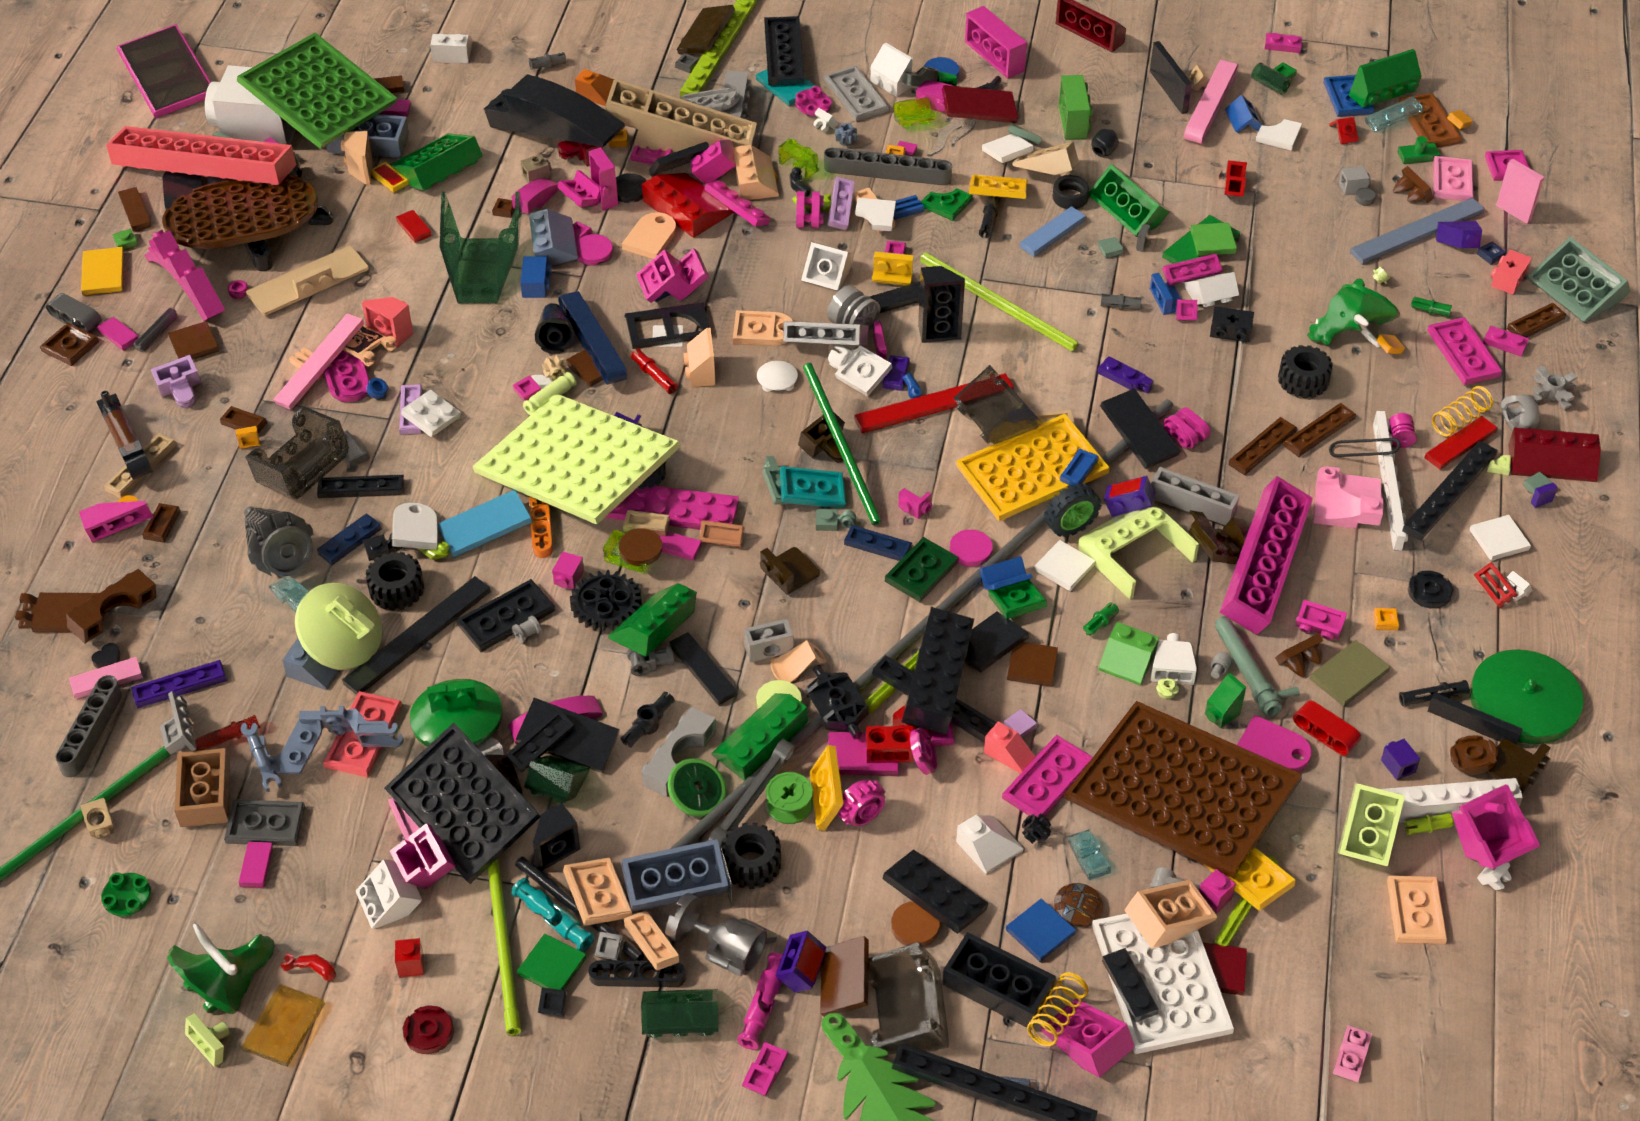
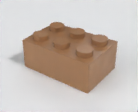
M226 749L178 753L175 814L180 827L228 822L230 762Z

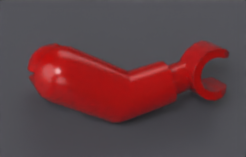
M286 954L284 957L286 963H281L283 971H289L294 967L311 968L326 981H331L336 977L335 966L317 954L299 956L295 959L292 954Z

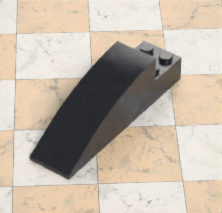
M528 74L511 89L501 91V94L491 100L484 108L491 128L604 147L625 127L624 122L590 99L562 85Z

